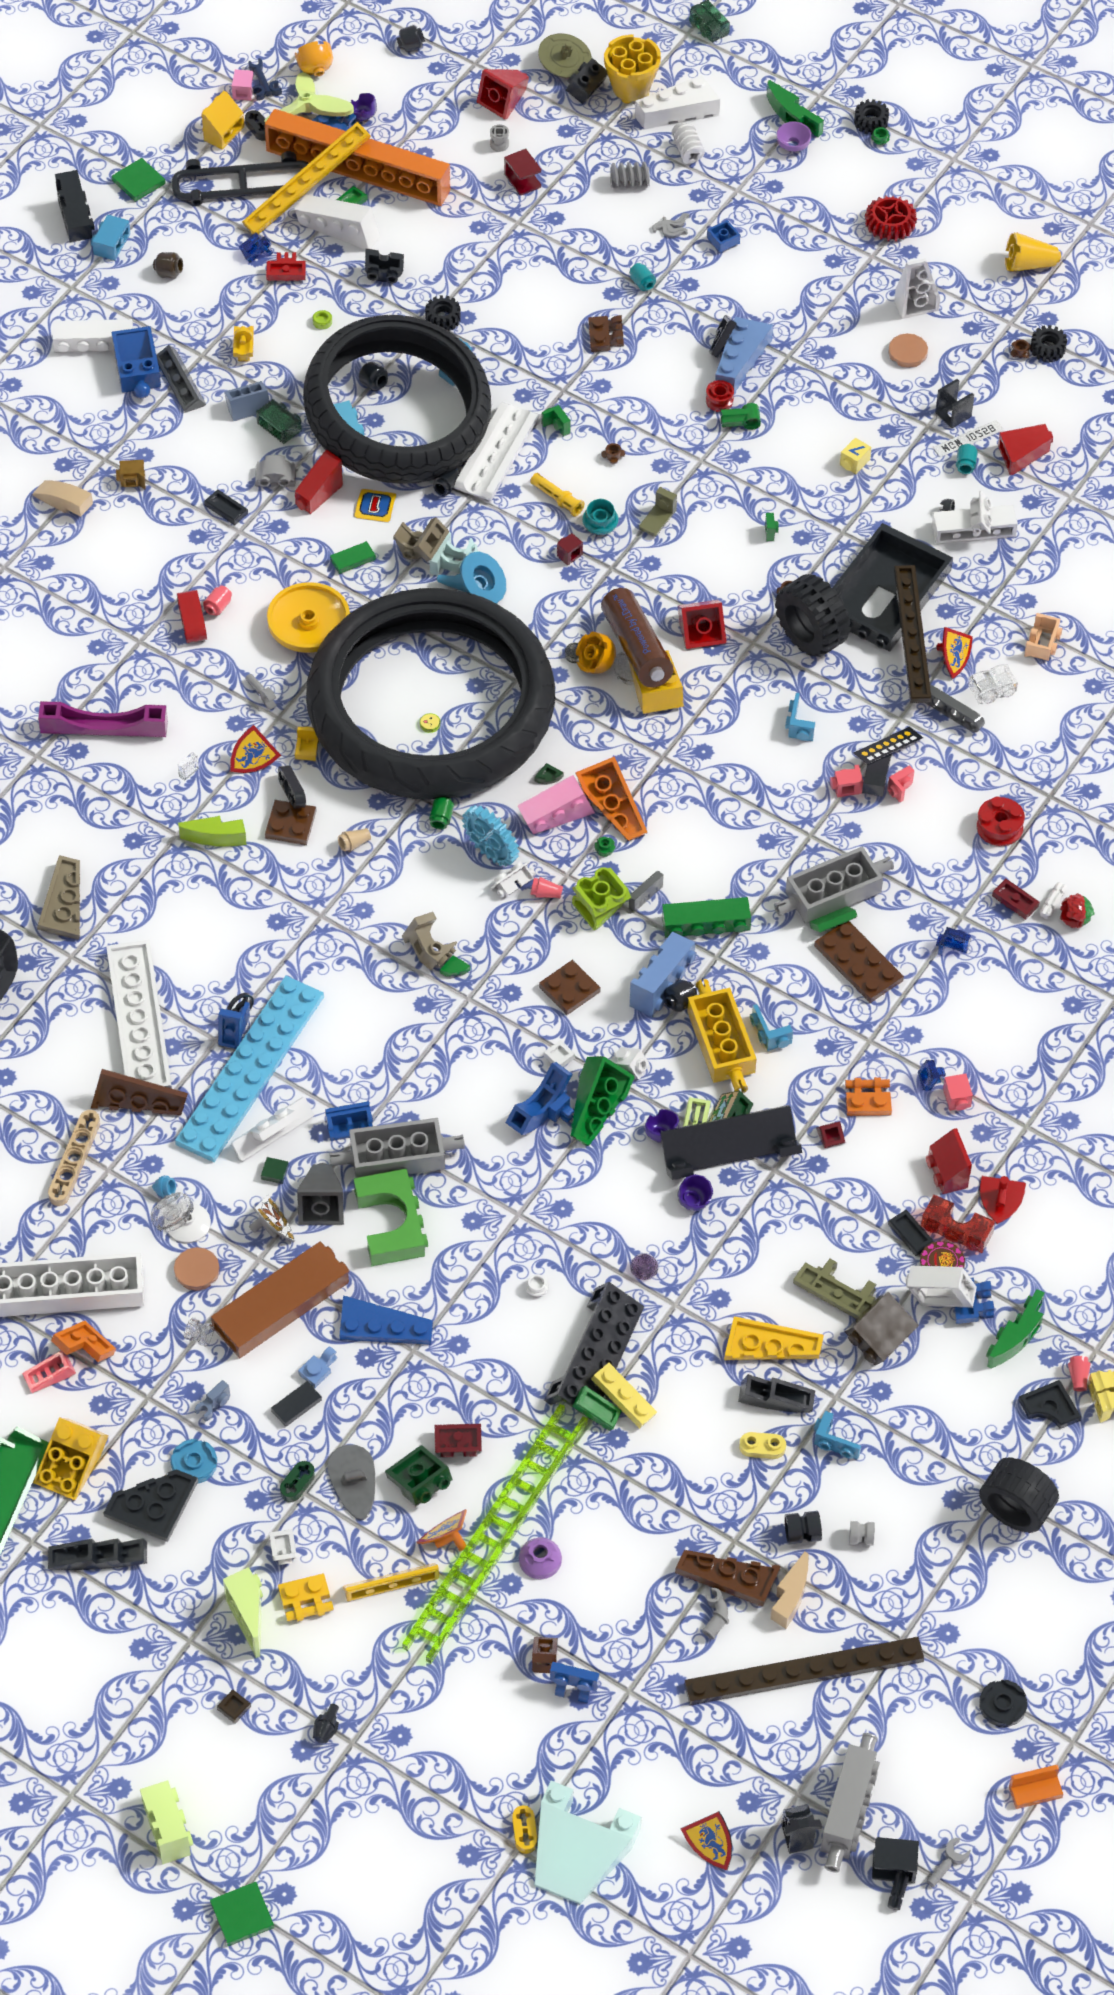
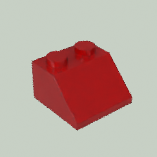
M712 600L677 605L680 629L686 649L727 643L721 601Z
M954 1128L930 1145L929 1153L926 1156L927 1165L934 1172V1183L936 1187H940L942 1194L966 1189L969 1185L972 1164L958 1129Z

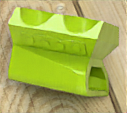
M606 867L597 869L595 875L590 878H580L577 885L572 887L576 893L572 897V904L593 930L600 928L625 901L631 898L625 884L611 868Z

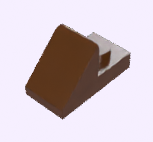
M534 1637L532 1651L533 1672L550 1673L552 1662L557 1663L558 1638Z

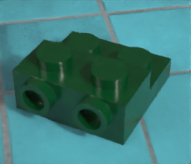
M420 1445L385 1470L387 1478L401 1489L402 1495L415 1506L420 1503L429 1502L435 1492L439 1489H447L450 1481L453 1480L449 1467L423 1445Z

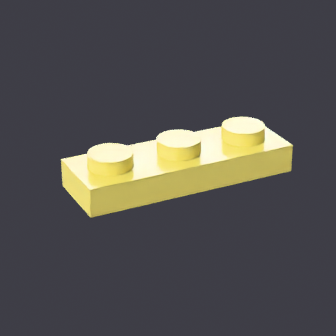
M610 1363L606 1364L592 1377L591 1380L639 1429L656 1415L657 1411Z

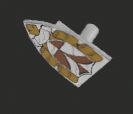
M267 1195L253 1209L259 1218L249 1225L250 1230L255 1233L263 1226L273 1238L280 1235L291 1242H295L287 1219L272 1198Z

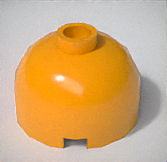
M314 41L298 48L299 53L295 52V58L299 68L309 75H323L333 62V52L330 43L323 41L324 44L318 45V41Z
M592 631L589 635L585 634L577 645L576 655L579 656L577 665L582 671L591 674L606 672L612 667L616 658L615 644L608 636L599 632Z

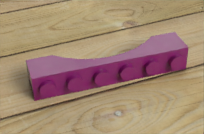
M40 701L38 716L40 733L143 737L167 736L168 715L166 705H143L137 709L120 713H95L80 710L62 702Z

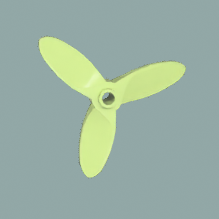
M304 72L299 73L296 77L295 85L298 98L290 105L280 109L293 115L313 112L326 116H348L354 113L353 105L344 99L329 95H316L315 85L311 76Z

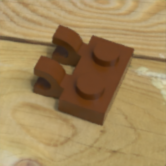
M622 315L614 316L611 320H608V316L588 317L591 352L611 351L610 346H624Z

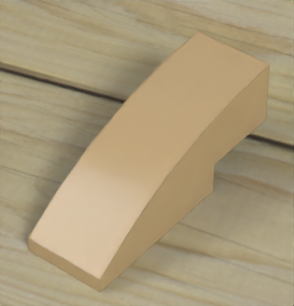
M44 480L32 493L34 497L64 513L69 510L80 517L93 504L92 493L60 481Z
M805 1551L777 1586L776 1596L780 1599L771 1610V1619L787 1629L795 1617L805 1592L809 1554Z

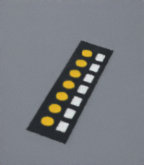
M909 726L853 752V754L864 763L869 764L924 737Z

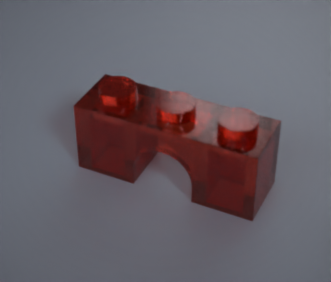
M933 1195L922 1215L921 1227L930 1233L944 1236L951 1242L962 1244L971 1251L983 1253L994 1233L996 1221L974 1213L970 1221L965 1223L957 1222L952 1218L954 1203Z

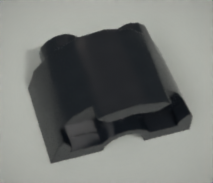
M365 249V272L367 273V278L371 281L396 283L403 273L404 254L390 252L388 255H382L379 253V250Z

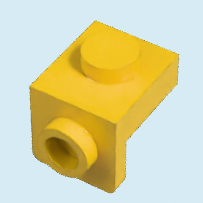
M297 727L295 759L316 761L319 740L312 727Z

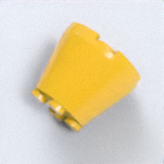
M634 34L619 36L610 41L604 53V65L614 94L626 104L649 96L661 63V52L657 44L649 38L645 40L634 37Z

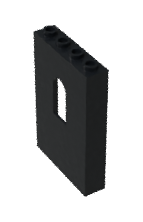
M882 523L832 588L837 591L839 598H842L843 605L849 613L850 632L890 652L902 637L894 566L915 565L920 609L922 610L951 572L953 557ZM878 586L895 594L880 616L870 618L863 614V606Z

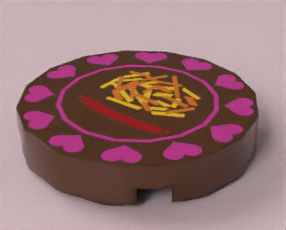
M937 1241L924 1248L920 1256V1266L965 1268V1257L956 1245L946 1241Z

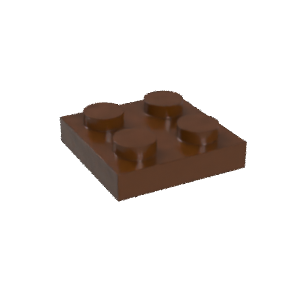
M274 800L265 831V838L307 845L317 812L316 806L306 805L305 808L293 809L290 802Z
M573 959L539 982V988L566 1015L572 1013L601 991V987Z

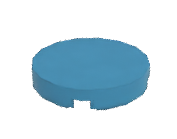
M190 1439L183 1441L175 1447L170 1463L172 1471L177 1469L198 1478L197 1484L213 1476L217 1469L218 1460L215 1449L208 1442Z

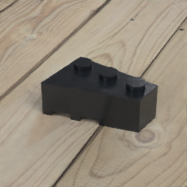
M78 170L55 174L58 203L69 242L91 239L92 230H95L93 218L89 219V216H91L90 208L85 203L87 202L85 191H82Z

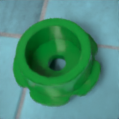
M883 127L876 128L871 135V139L878 145L886 144L890 140L888 130Z
M600 837L594 844V848L600 856L607 857L615 850V842L612 838Z

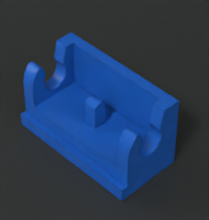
M369 1101L325 1109L330 1141L350 1138V1129L373 1126Z

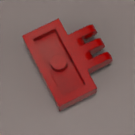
M277 252L276 261H267L266 279L267 281L306 280V261H296V252H292V258H289V252L284 253V258H281V252Z

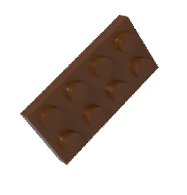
M850 921L838 925L814 942V947L869 1003H872L904 980V976Z

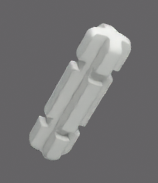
M1056 883L1053 888L1054 890L1051 891L1045 901V905L1040 910L1039 914L1041 917L1049 919L1052 916V912L1056 909L1062 899L1061 897L1066 892L1067 887L1065 884Z

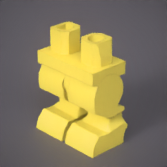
M1099 1370L1090 1373L1087 1386L1092 1401L1095 1402L1094 1406L1101 1423L1110 1419L1114 1411V1371L1108 1370V1372H1103Z

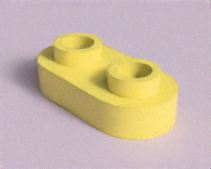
M748 1432L741 1437L739 1449L747 1457L778 1459L785 1454L786 1441L778 1434ZM748 1441H754L755 1444L751 1445ZM776 1442L778 1446H772L771 1443Z

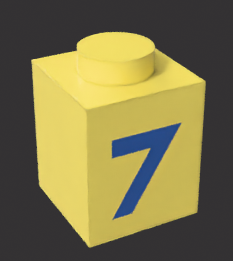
M854 438L841 451L840 465L844 469L857 474L870 461L871 446Z

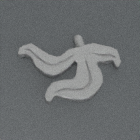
M683 213L677 220H667L666 217H663V220L658 221L652 226L653 232L656 233V230L662 229L663 235L668 238H676L682 234L687 235L688 230L683 228L685 220L690 215Z

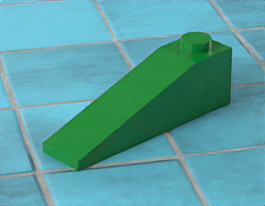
M604 1056L587 1057L579 1077L570 1136L589 1146L604 1127L603 1123L606 1119L615 1113L616 1106L628 1096L635 1076Z

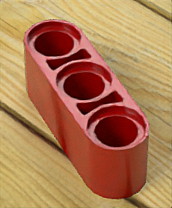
M192 590L177 593L186 643L207 640L198 591Z

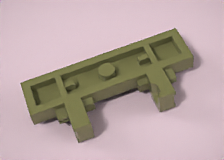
M829 1258L823 1268L819 1266L815 1268L805 1262L793 1279V1284L857 1319L875 1301L873 1294L876 1291L875 1287L877 1284L868 1280L861 1291L850 1288L832 1276L837 1269L838 1263Z

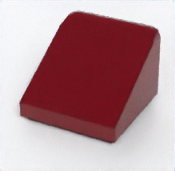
M840 1121L816 1127L824 1148L846 1143Z

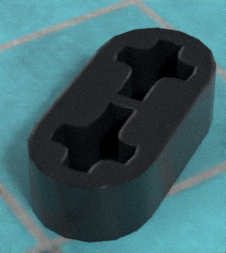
M248 111L245 114L247 128L258 140L266 141L264 122L266 118L259 111Z

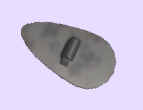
M344 1445L337 1448L331 1454L328 1460V1474L346 1510L357 1520H365L374 1503V1460L365 1448L358 1445Z

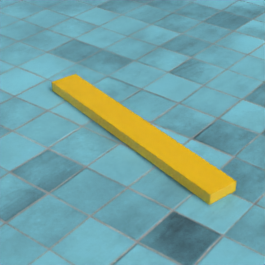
M356 122L242 221L243 225L256 237L371 137L370 134Z

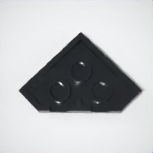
M176 1469L168 1472V1475L146 1480L125 1491L122 1489L114 1492L103 1512L104 1517L168 1542L198 1483V1478Z

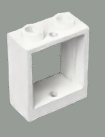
M911 1266L910 1272L906 1276V1286L921 1306L973 1308L977 1287L963 1267Z

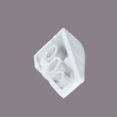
M925 258L907 262L897 284L894 303L902 319L939 311L940 295Z

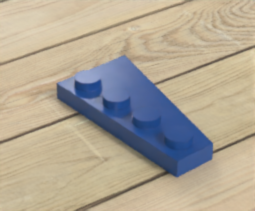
M343 1295L340 1340L432 1344L433 1320Z

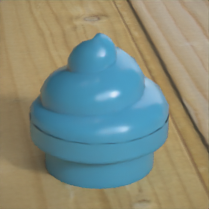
M163 1175L155 1181L152 1188L158 1196L168 1198L175 1194L176 1182L173 1178Z

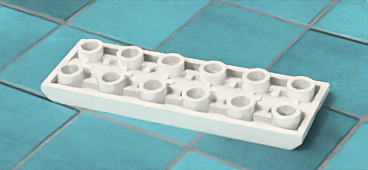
M501 402L488 424L481 443L469 457L459 474L454 489L492 501L540 414Z

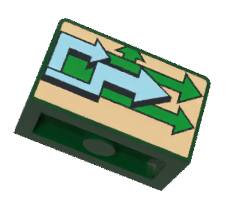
M740 1090L724 1093L720 1096L709 1121L750 1113L753 1103Z

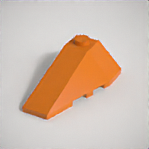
M615 756L575 772L583 792L627 841L648 833Z

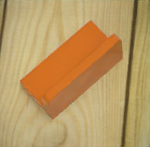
M1058 1765L1011 1776L1009 1790L1016 1809L1063 1798L1064 1794L1058 1779Z

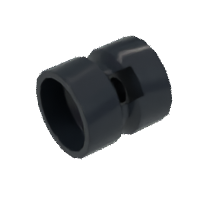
M818 1510L804 1512L803 1516H800L799 1513L784 1515L788 1545L802 1543L804 1539L807 1542L822 1541V1527Z

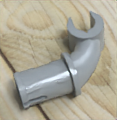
M711 1588L712 1594L717 1596V1598L711 1599L706 1596L708 1605L716 1610L713 1612V1617L702 1629L703 1634L712 1640L715 1639L725 1624H729L728 1607L723 1600L721 1591L717 1588Z

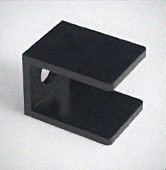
M958 379L940 388L937 394L935 413L951 428L972 417L974 394L970 393L957 401L960 382ZM952 410V415L950 417L948 415V412Z
M877 1837L873 1850L872 1879L894 1881L896 1874H898L897 1871L911 1872L910 1876H908V1883H915L918 1868L919 1841Z

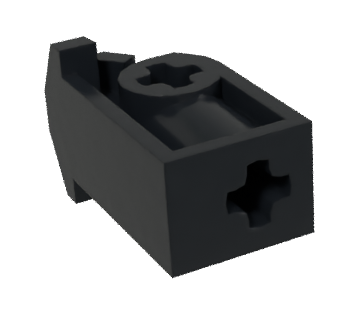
M808 1804L783 1809L781 1826L789 1854L813 1849L815 1832L817 1829H822L820 1819L814 1820L813 1813L810 1811Z

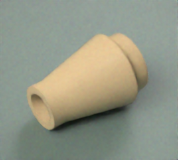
M367 828L344 831L338 836V844L344 852H351L366 841L371 840V834Z

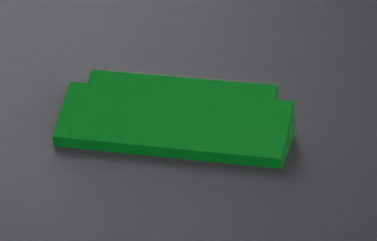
M17 1426L9 1433L7 1440L0 1437V1555L49 1442Z

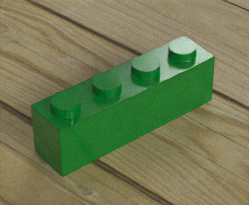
M748 897L662 904L664 936L668 938L672 932L681 936H701L703 934L751 930V912Z

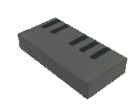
M656 871L630 894L629 909L631 911H637L663 887L664 874Z

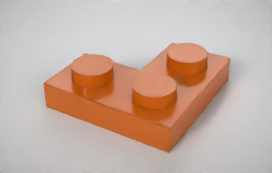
M86 1321L55 1333L51 1339L66 1355L83 1348L97 1362L113 1356L116 1348Z

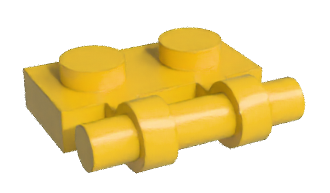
M324 1573L278 1584L283 1609L292 1607L294 1609L293 1611L285 1612L287 1622L292 1620L302 1621L305 1617L313 1615L323 1616L325 1612L334 1610L332 1601L322 1603V1600L330 1598ZM314 1602L313 1606L301 1608V1605Z

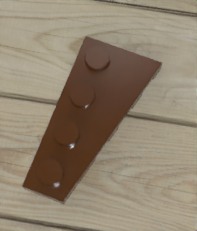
M102 1069L91 1108L98 1109L100 1106L109 1107V1110L126 1108L132 1109V1112L151 1110L152 1113L182 1115L188 1093Z
M684 1550L675 1568V1573L763 1607L781 1566L772 1564V1567L762 1566L761 1562L751 1561V1563L738 1562L737 1558L727 1557V1559L715 1558L713 1554Z

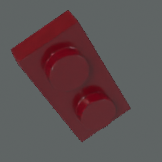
M1006 878L992 892V897L1025 920L1040 904V901Z

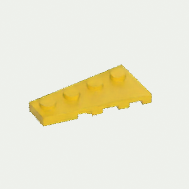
M734 1316L724 1360L819 1359L824 1335Z

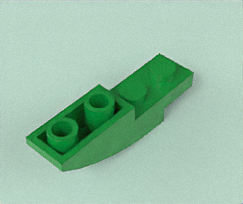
M771 80L767 82L766 96L776 114L785 123L799 122L806 125L810 129L811 134L816 137H820L823 134L824 120L821 117L800 106L799 97Z
M1036 1289L1033 1296L1029 1295L1024 1304V1308H1026L1024 1313H1019L1015 1322L1009 1320L1005 1328L1000 1327L996 1336L997 1343L995 1345L991 1344L986 1354V1357L989 1358L987 1367L992 1369L1011 1359L1035 1336L1043 1320L1044 1314L1038 1311L1043 1304L1045 1292Z

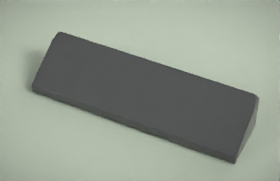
M168 345L156 355L157 361L182 409L187 413L204 407L206 402L181 357L173 347Z

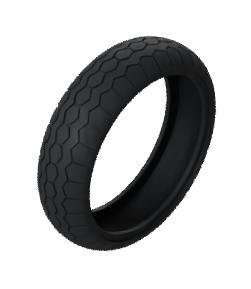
M379 315L352 322L339 329L317 350L310 362L304 381L303 400L305 413L310 428L325 451L328 450L340 458L342 465L364 477L386 483L411 484L430 481L458 468L475 452L481 443L491 415L489 383L484 369L475 354L464 342L448 330L427 320L411 316ZM382 352L408 354L433 364L453 381L464 401L466 416L453 432L438 441L411 447L388 445L372 440L357 432L340 416L331 400L328 384L342 367L359 357Z

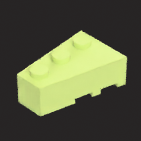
M167 1780L140 1789L141 1799L162 1864L190 1856V1846L193 1845L190 1831L186 1832L184 1824L186 1819L183 1810H178L176 1802H179L176 1788H171Z

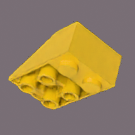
M668 650L665 652L673 664V674L665 684L652 688L643 685L628 660L637 699L643 714L684 707L683 686Z
M59 1417L33 1483L76 1500L97 1464L109 1435L71 1419Z

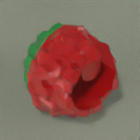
M1079 893L1070 895L1061 902L1060 910L1062 912L1060 919L1071 928H1080L1091 921V917L1095 915L1090 901Z

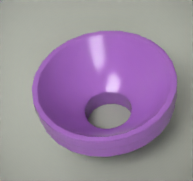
M787 122L777 130L778 144L789 152L801 151L810 144L811 131L802 123ZM790 141H796L798 145L791 146L788 143Z
M537 1537L527 1541L519 1553V1565L522 1571L534 1579L552 1577L558 1572L562 1563V1555L558 1545L548 1538ZM542 1547L546 1549L547 1555L543 1558L536 1557L533 1553L536 1548Z

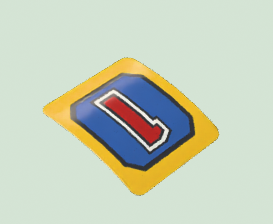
M361 489L354 516L360 519L389 522L396 493Z

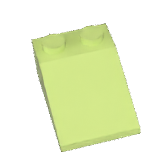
M248 1567L224 1578L223 1585L225 1600L257 1658L260 1657L261 1648L260 1598L263 1597L260 1589L262 1584L258 1575L252 1574Z

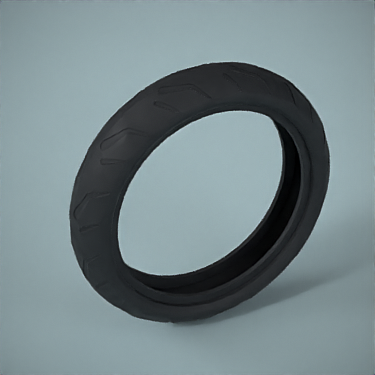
M419 588L400 591L372 600L348 614L327 634L314 656L307 678L306 703L312 727L322 747L340 768L360 782L386 793L405 798L428 800L441 797L454 798L491 787L518 770L536 751L548 731L554 711L555 681L550 662L542 644L536 635L516 615L497 603L475 594L443 588ZM419 632H445L473 639L498 654L513 671L520 687L521 696L514 713L507 723L482 743L450 754L417 755L386 747L367 736L354 724L341 700L345 680L355 664L364 655L388 640Z

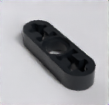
M290 765L279 766L278 780L293 809L305 808V792Z

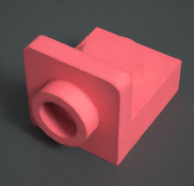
M910 765L889 777L888 792L899 802L904 801L905 789L913 783L915 771Z

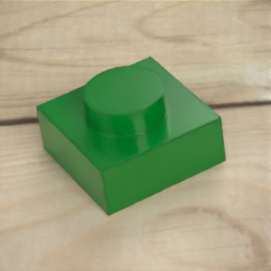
M766 513V542L774 541L775 533L779 532V523L775 521L774 513Z

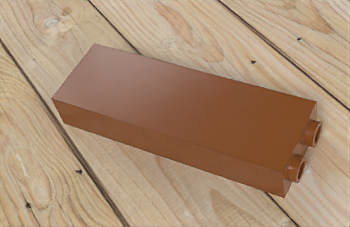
M319 1241L211 1316L212 1328L240 1359L349 1283V1269L344 1262H339L335 1258V1253L329 1246L325 1247Z

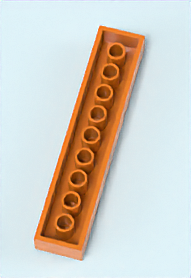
M274 109L265 122L266 151L280 156L286 151H292L296 154L297 161L310 163L346 131ZM368 139L331 171L438 206H442L450 192L449 163L373 139Z

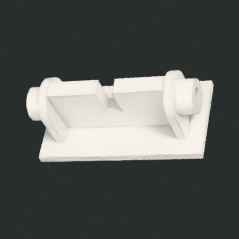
M979 491V497H973L970 501V513L973 516L971 517V530L975 534L980 533L982 530H986L988 534H991L990 525H992L990 509L992 504L982 491Z
M529 860L524 864L519 862L511 868L512 872L508 875L505 872L494 879L496 883L491 889L493 890L497 887L499 889L497 893L501 898L508 897L518 889L515 881L522 887L533 880L536 873L532 868L529 869L527 867L531 861Z

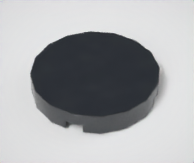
M1009 1680L990 1682L983 1688L979 1698V1709L983 1717L989 1723L998 1727H1010L1019 1723L1024 1718L1028 1707L1024 1690L1017 1683Z

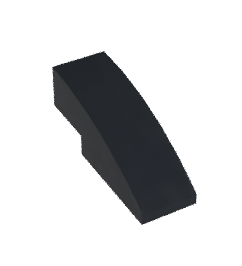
M892 753L867 764L862 793L883 797Z
M748 1374L741 1381L738 1402L771 1410L811 1413L813 1411L815 1390L774 1377L768 1381Z

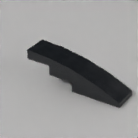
M118 1538L101 1542L87 1539L48 1547L49 1570H97L147 1564V1541L144 1538L121 1542Z

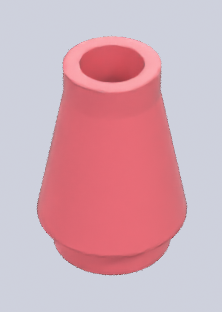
M539 877V879L534 878L530 894L535 895V898L560 899L563 886Z
M1073 1356L1068 1363L1073 1390L1077 1392L1087 1390L1091 1363L1088 1362V1357Z

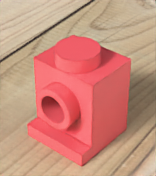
M859 764L854 765V769L835 771L834 777H830L831 789H835L837 797L862 794L863 778Z

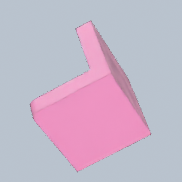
M235 69L232 82V96L234 100L252 101L253 71Z

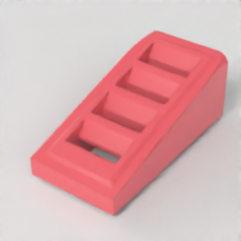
M59 1351L22 1374L30 1391L34 1393L76 1374L69 1357L63 1351ZM53 1367L55 1369L54 1373H52L50 1370ZM43 1371H45V1372H46V1375H47V1377H45V1378L43 1377V1375H42V1373H41V1372H43ZM37 1375L39 1381L35 1383L32 1376Z

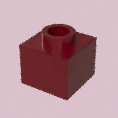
M573 533L561 538L557 543V557L566 565H570L583 555V542Z

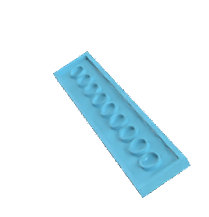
M284 977L175 1139L177 1146L211 1162L216 1161L323 1000L324 992L291 977Z

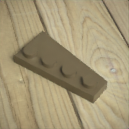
M59 855L37 930L79 940L80 860Z

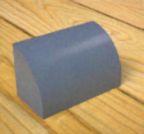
M262 381L224 392L227 407L233 421L271 411L268 390Z

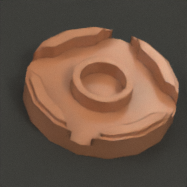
M909 333L900 334L890 342L888 353L890 359L897 362V365L901 367H917L922 361L926 360L928 346L922 337Z
M195 1247L187 1249L180 1253L175 1260L174 1273L176 1280L188 1290L198 1291L206 1289L219 1276L218 1258L213 1252L205 1248Z

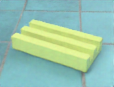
M689 1097L683 1127L689 1124L693 1103L697 1104L693 1125L698 1124L701 1105H705L702 1123L707 1122L711 1101Z

